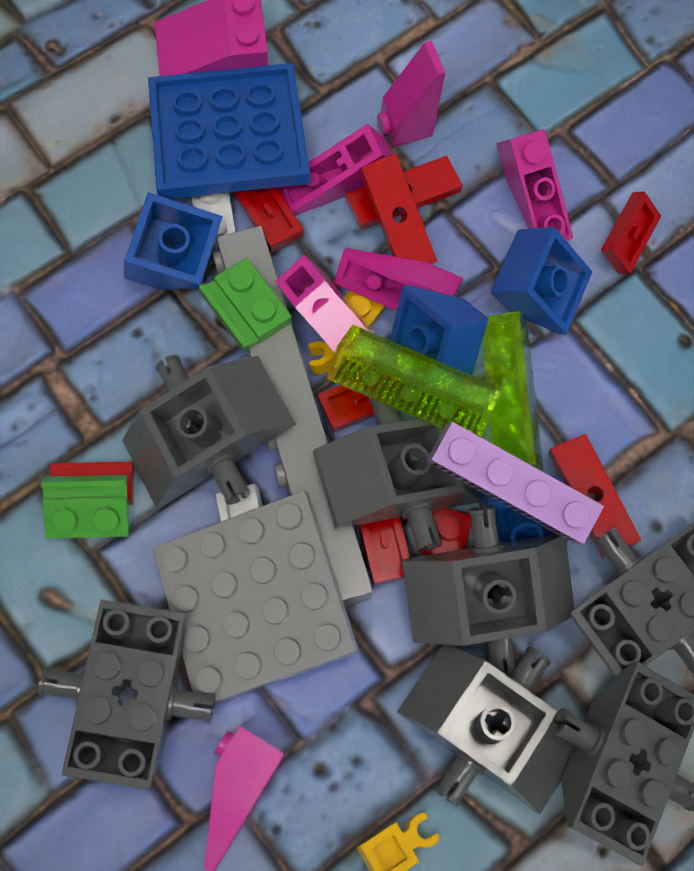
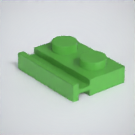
M247 257L216 275L210 283L199 286L200 294L244 353L249 351V348L257 342H263L292 323L291 314Z
M127 475L43 477L41 488H43L42 502L45 539L129 537L130 517Z

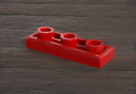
M397 154L359 168L392 256L430 264L438 262ZM394 209L401 213L400 222H396L393 219Z
M447 155L403 172L417 209L462 191L463 184ZM365 186L346 193L345 200L360 230L379 224ZM394 209L393 218L400 216L401 213Z
M586 433L550 448L548 454L559 475L562 477L564 484L587 497L589 492L594 493L598 498L596 502L604 506L590 532L593 542L616 527L629 547L638 544L641 538ZM595 545L602 559L606 558L599 547Z

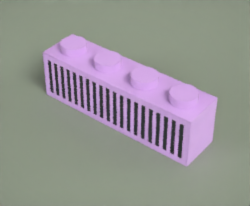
M454 422L445 425L426 460L427 463L571 543H585L604 508L600 503Z

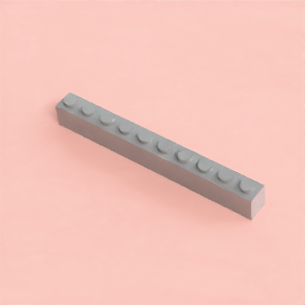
M262 226L217 236L218 251L212 253L217 275L247 257L286 308L281 289L275 282L277 275ZM289 324L263 342H257L251 346L249 351H247L248 354L243 355L242 359L254 356L260 358L296 423L290 429L268 441L266 445L268 451L276 450L279 463L274 464L273 467L279 488L287 487L289 496L302 491L309 493L343 603L347 607L370 600L373 590L353 526L335 529L313 456V451L316 448L328 443L292 325Z

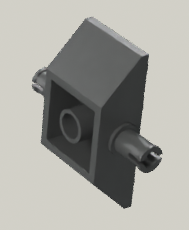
M178 355L165 357L169 366H165L163 361L160 360L155 368L160 373L169 391L138 411L122 441L156 508L160 509L212 476L218 484L226 504H236L241 501L238 497L239 494L245 499L251 493L235 466L236 461L290 429L296 423L258 356L208 366L191 378L188 377Z
M385 392L381 398H378V393L369 398V402L372 405L378 425L365 427L318 447L313 451L335 529L399 517L408 518L417 552H424V548H426V551L440 547L443 542L440 539L431 511L479 503L481 500L480 491L426 462L445 427L442 426L443 417L440 418L438 423L434 422L436 417H432L431 420L422 418L402 421L397 404L391 403L395 397L394 392L388 401L384 400Z
M484 505L481 506V510H478V507L468 509L474 545L470 548L401 559L412 641L414 643L458 646L487 642L490 664L503 673L504 670H507V674L511 675L516 668L512 637L547 632L571 618L568 613L575 607L566 539L557 534L504 543L499 542L495 506ZM497 584L500 589L494 590L493 597L489 598L487 596L488 591Z
M694 522L643 557L641 555L636 557L617 531L618 529L614 527L594 541V544L599 547L617 571L614 573L615 577L592 593L568 614L615 678L632 662H639L647 666L668 649H674L694 677ZM654 598L658 604V608L654 609L650 604V602H652Z
M101 599L85 670L79 674L50 669V667L43 668L40 677L46 681L58 683L52 684L39 681L38 694L74 699L77 704L61 775L151 790L163 754L169 722L172 720V717L176 716L211 723L212 710L197 708L196 706L214 708L216 696L178 690L177 681L182 660L186 613ZM127 686H131L138 695L136 699H129L127 705L123 706L119 693L125 690Z
M442 645L398 709V714L454 753L455 761L439 785L434 789L438 795L444 797L455 783L454 789L446 799V801L454 806H459L460 800L477 774L485 775L533 811L541 814L561 782L575 745L559 736L551 734V723H555L560 727L562 723L553 719L557 710L531 692L547 666L551 663L550 659L543 654L541 658H538L534 666L531 667L540 652L537 649L527 647L525 654L510 677H508L486 660L455 646ZM493 716H497L500 719L498 727L502 730V733L496 732L491 734L487 730L488 725L485 719L489 720Z
M632 662L593 699L585 721L563 708L557 711L553 717L554 720L562 723L561 727L551 723L550 732L575 745L561 778L567 826L630 861L643 866L668 798L680 804L686 810L694 811V797L690 796L691 793H694V783L678 774L694 731V695L643 664Z

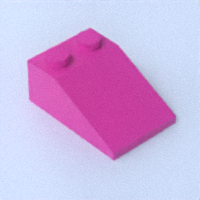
M206 0L154 22L160 76L268 65V50L261 0Z

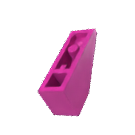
M432 41L425 42L382 97L381 112L377 114V123L381 134L388 136L392 148L433 136L446 72Z
M366 124L308 162L311 184L277 187L293 214L298 215L346 197V193L364 187L359 168L393 154L385 138L369 124Z
M345 248L333 284L397 311L402 286H415L456 297L463 278L427 262Z
M241 726L238 727L235 734L227 731L214 752L220 758L215 766L204 869L207 871L217 870L285 757L284 753Z

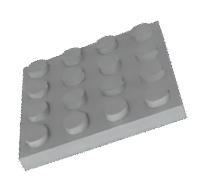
M306 491L296 493L153 547L170 611L186 613L182 656L192 692L215 695V704L360 653L310 496Z

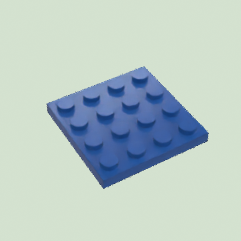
M293 63L148 77L157 195L172 199L311 184Z

